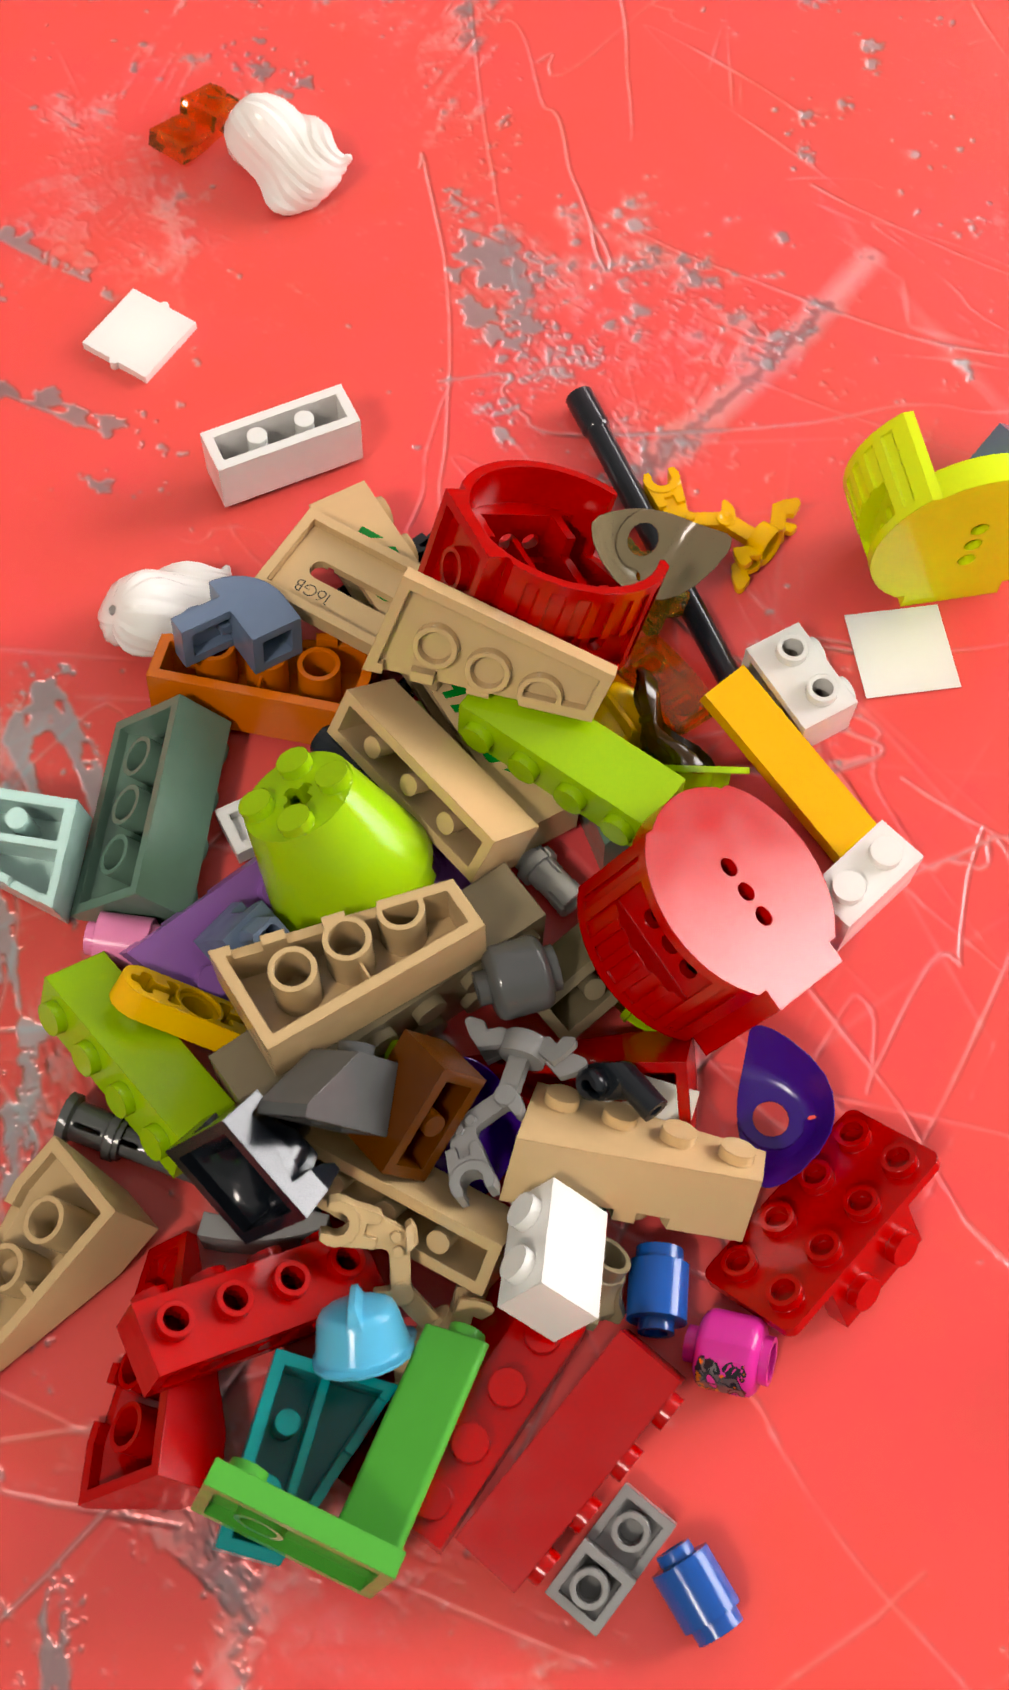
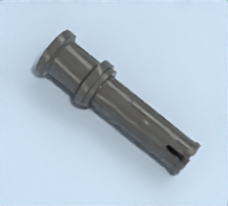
M73 1092L69 1096L58 1116L53 1136L63 1139L66 1143L73 1141L99 1151L100 1159L105 1161H119L123 1157L171 1176L160 1161H154L146 1154L139 1136L124 1118L120 1119L111 1111L87 1103L86 1097L83 1094ZM184 1173L175 1177L193 1184Z

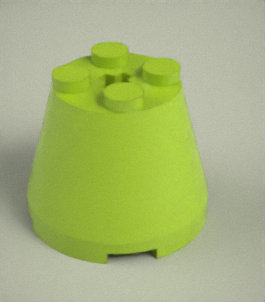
M301 746L286 750L277 759L276 767L267 773L254 789L244 795L239 802L238 810L244 818L273 913L289 932L322 923L321 917L344 911L346 916L374 908L378 900L429 886L435 882L436 874L432 869L433 843L421 823L363 773L336 753L327 751L308 752L305 747Z

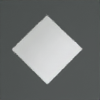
M938 604L844 615L866 699L962 687Z

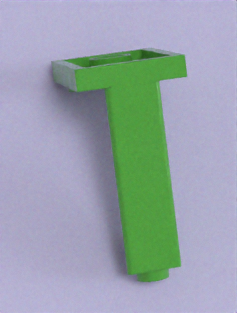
M452 1321L448 1330L435 1325L425 1324L339 1518L266 1482L269 1477L266 1470L249 1460L233 1456L229 1463L216 1457L190 1510L371 1599L393 1582L406 1555L403 1547L488 1350L489 1344L484 1342L486 1339L485 1335L477 1328L459 1321Z

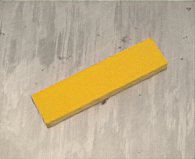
M744 664L699 700L834 863L877 825Z

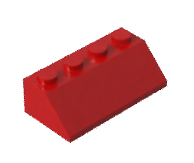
M501 1277L488 1290L489 1294L485 1299L493 1304L494 1312L483 1320L473 1317L470 1324L485 1335L486 1339L484 1342L488 1343L489 1347L410 1533L440 1555L582 1342L586 1330L584 1326L556 1342L549 1340L497 1307ZM389 1404L337 1477L351 1489Z

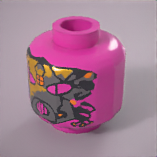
M712 1308L704 1315L699 1326L693 1324L688 1326L683 1344L682 1358L683 1361L692 1363L694 1380L698 1386L746 1398L753 1396L760 1385L766 1387L770 1385L776 1364L778 1340L777 1337L769 1335L767 1324L757 1316Z

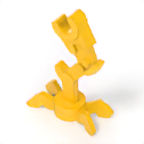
M674 467L668 468V484L662 486L655 484L649 473L643 474V490L654 510L668 512L700 525L725 532L745 545L733 548L735 563L731 564V580L737 594L743 593L749 585V575L757 572L761 566L766 565L773 558L780 544L784 542V535L791 537L796 533L797 526L786 522V519L794 518L799 511L801 504L799 498L784 499L773 503L770 523L762 521L754 528L736 517L734 507L727 500L722 501L720 512L689 511L680 474Z

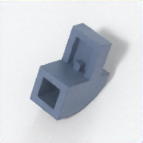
M227 576L209 581L210 601L192 606L182 614L171 618L175 652L186 668L235 646L253 672L258 674L303 652L301 617L277 588L257 578Z

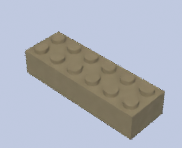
M505 862L461 890L486 926V947L525 935L535 936L543 945L546 913ZM481 960L342 1040L375 1045L374 1056L384 1059L390 1043L393 1040H399L405 1029L437 1038L447 1028V1021L461 1011L465 1010L467 1013H472L481 1008L471 972L482 969ZM248 1030L208 1056L219 1085L234 1103L255 1090H258L264 1096L289 1072L287 1071L278 1077L275 1076ZM339 1042L325 1050H337Z

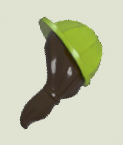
M639 667L635 670L637 680L633 697L635 707L640 716V748L684 777L686 781L683 791L696 787H717L721 789L729 785L731 774H750V767L715 766L711 757L698 745L668 728L663 722L661 714L660 691L657 679L644 667Z

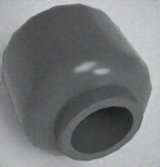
M525 935L486 947L487 951L480 959L482 969L471 972L473 985L481 1007L492 1004L496 1015L500 1019L510 1021L545 1011L554 1005L556 992L564 989L560 965L551 944L543 946L535 936Z

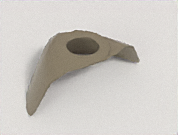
M646 508L611 511L599 515L592 522L591 526L593 544L599 558L612 578L621 586L634 584L646 579L656 570L660 560H665L670 567L655 600L679 596L696 586L717 567L728 553L732 538L725 532L700 525L668 512ZM640 523L652 524L658 532V543L655 549L645 556L633 554L628 546L630 531ZM637 572H638L639 575H640V580H639V581H638L637 578H636Z

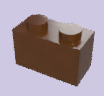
M405 1029L387 1060L398 1063L387 1137L347 1135L382 1174L425 1182L487 1080L448 1041Z

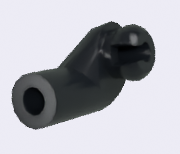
M603 1061L591 1063L588 1065V1068L582 1069L576 1077V1090L585 1100H627L645 1122L656 1117L667 1105V1100L632 1062Z

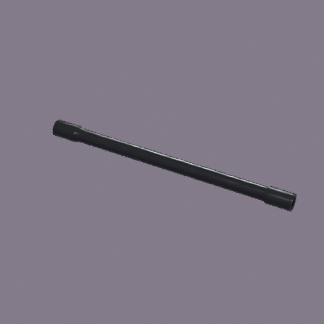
M588 386L573 390L567 396L566 404L583 436L589 440L624 508L653 509L609 427V420L593 390ZM640 523L635 526V529L647 552L651 553L658 543V532L652 524ZM694 586L681 595L672 597L717 684H719L739 667Z

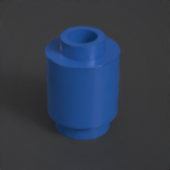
M667 1242L641 1243L636 1246L635 1257L630 1259L631 1268L628 1271L626 1321L637 1326V1333L641 1336L656 1339L671 1338L674 1336L675 1329L683 1328L687 1325L690 1265L684 1261V1249L678 1245Z
M686 1538L656 1558L661 1570L653 1575L652 1579L684 1635L692 1634L699 1647H704L716 1641L743 1621L744 1618L736 1606L740 1599L707 1543L694 1548L690 1539Z

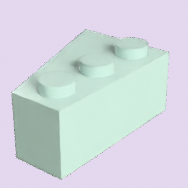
M0 788V888L67 924L69 923L93 820L78 800Z

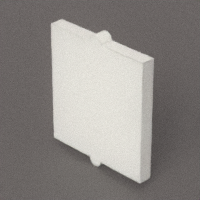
M133 288L82 344L85 350L109 362L111 369L117 370L120 368L141 381L148 383L197 329L195 321L171 309L168 302L160 303Z

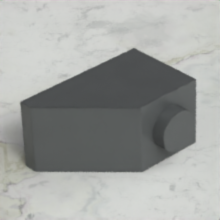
M339 1040L337 1050L311 1049L261 1098L258 1103L257 1114L337 1133L387 1137L398 1063L374 1056L375 1045L358 1041Z

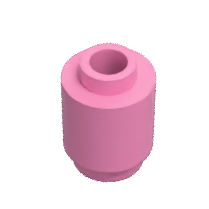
M101 911L96 921H89L86 925L83 938V952L92 957L104 951L116 966L123 971L126 966L133 964L119 953L134 942L144 939L158 929L161 924H158L157 918Z

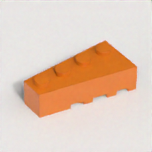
M316 633V640H302V653L258 674L253 672L235 646L186 668L175 652L173 634H161L146 673L151 707L181 694L231 721V730L311 745L315 735L323 727L331 724L346 690L381 682L383 672L378 674L362 670L368 655L327 633Z

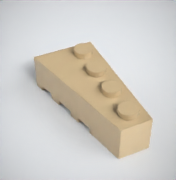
M452 878L378 900L374 908L346 916L344 911L321 917L322 923L286 934L284 929L260 935V941L232 950L227 945L207 952L218 982L275 1076L278 1077L292 1069L311 1049H327L339 1042V1040L346 1038L479 961L487 951L486 926Z
M537 1081L515 1140L499 1201L511 1203L522 1193L529 1192L554 1177L596 1206L606 1208L610 1212L611 1220L634 1224L635 1220L644 1219L647 1215L660 1217L661 1223L668 1230L742 1242L763 1182L766 1151L756 1149L749 1142L740 1138H721L698 1131L692 1125L682 1120H662L654 1117L645 1122L629 1104L618 1101L608 1103L597 1100L589 1101L582 1098L576 1089L568 1085H548Z

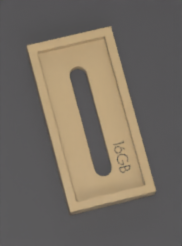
M310 507L255 578L277 588L298 613L301 620L368 655L385 615L314 578L311 572L316 568H331L335 574L391 603L407 567L418 571L420 563ZM434 681L432 686L423 685L437 692L443 683Z

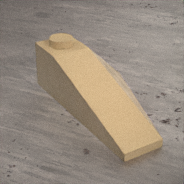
M53 1136L18 1176L4 1200L11 1204L0 1226V1372L118 1277L159 1229L126 1189L57 1136Z

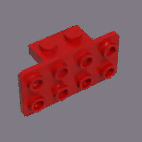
M858 1110L845 1112L832 1126L831 1134L820 1153L799 1174L781 1184L750 1218L743 1241L731 1240L705 1270V1276L709 1284L788 1337L799 1334L823 1305L830 1317L848 1328L861 1312L868 1310L875 1303L880 1289L899 1267L905 1266L913 1258L922 1238L909 1209V1204L940 1169V1161L937 1154L933 1150Z

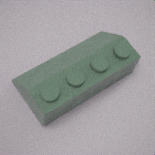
M179 694L116 722L73 901L71 917L82 921H96L101 911L154 917L157 918L158 924H161L175 913L183 911L198 900L197 884L202 862L208 852L209 844L207 837L212 813L219 800L217 789L222 765L229 752L227 741L231 721Z

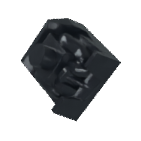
M258 1090L242 1097L220 1117L215 1112L202 1119L165 1151L245 1244L307 1219L327 1193L340 1170L335 1163H323L314 1167L318 1153L305 1139L311 1131V1126L257 1114L258 1103L263 1097Z

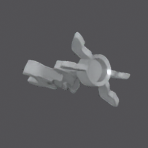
M473 1016L465 1019L469 1035L488 1066L501 1059L506 1061V1065L499 1086L494 1091V1094L466 1113L450 1140V1150L445 1151L449 1188L451 1194L462 1208L470 1206L467 1188L474 1180L482 1179L492 1197L500 1195L501 1185L499 1178L493 1170L486 1150L479 1139V1134L507 1112H512L518 1121H523L526 1108L520 1094L528 1070L541 1071L546 1064L561 1081L577 1077L582 1069L588 1068V1063L584 1057L572 1053L578 1047L575 1037H562L556 1043L551 1037H544L526 1028L511 1027L506 1029L496 1027L488 1029L484 1020Z

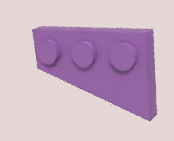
M256 857L207 890V894L186 909L175 913L162 922L158 929L144 939L134 942L119 954L133 965L149 968L230 1001L218 982L211 961L193 941L232 902H243L248 908L254 903L263 900L273 912Z

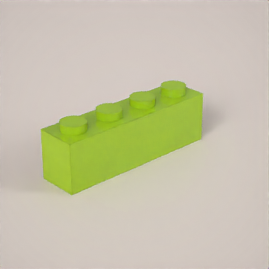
M468 694L459 704L458 733L469 747L482 754L489 753L506 764L509 771L517 779L527 784H536L551 794L562 809L574 815L581 814L599 826L602 833L615 844L621 846L628 845L630 847L641 824L667 801L683 791L686 781L684 777L594 719L592 722L530 709L519 706L516 699L490 694L488 699Z
M104 951L44 977L41 1003L38 1006V1016L45 1031L49 1035L59 1038L71 1053L77 1070L85 1077L90 1076L105 1094L110 1110L116 1117L124 1118L139 1136L146 1154L152 1160L160 1161L173 1178L183 1174L165 1151L202 1119L215 1112L220 1117L235 1104L233 1100L178 1037L130 1019L113 1006L109 993L122 971Z

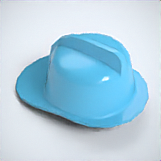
M358 1284L351 1285L349 1295L329 1303L322 1308L317 1317L316 1346L312 1358L314 1373L325 1380L337 1382L361 1381L381 1376L400 1367L411 1357L415 1348L417 1330L414 1326L405 1325L397 1303L392 1297L384 1293L363 1292Z

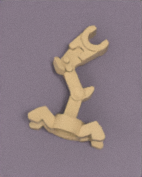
M344 1194L328 1195L327 1210L340 1212L348 1220L340 1228L320 1225L319 1241L326 1246L334 1248L384 1249L389 1253L390 1285L374 1287L373 1292L384 1293L392 1297L397 1306H400L416 1322L417 1336L415 1346L425 1324L435 1325L448 1330L452 1321H459L470 1325L473 1317L483 1320L494 1312L493 1304L485 1300L489 1291L483 1297H480L456 1284L450 1307L446 1304L434 1308L411 1283L410 1252L419 1243L417 1225L410 1217L404 1222L405 1226L384 1216L382 1208L350 1198ZM410 1358L400 1367L394 1369L395 1384H399Z

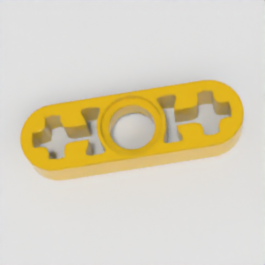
M140 965L126 966L109 993L113 1006L128 1018L214 1052L248 1030L230 1001Z

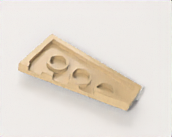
M407 567L362 670L382 674L384 669L410 675L409 681L430 686L433 685L434 681L466 688V694L487 699L490 694L516 699L518 705L592 722L616 677L618 666L417 570Z

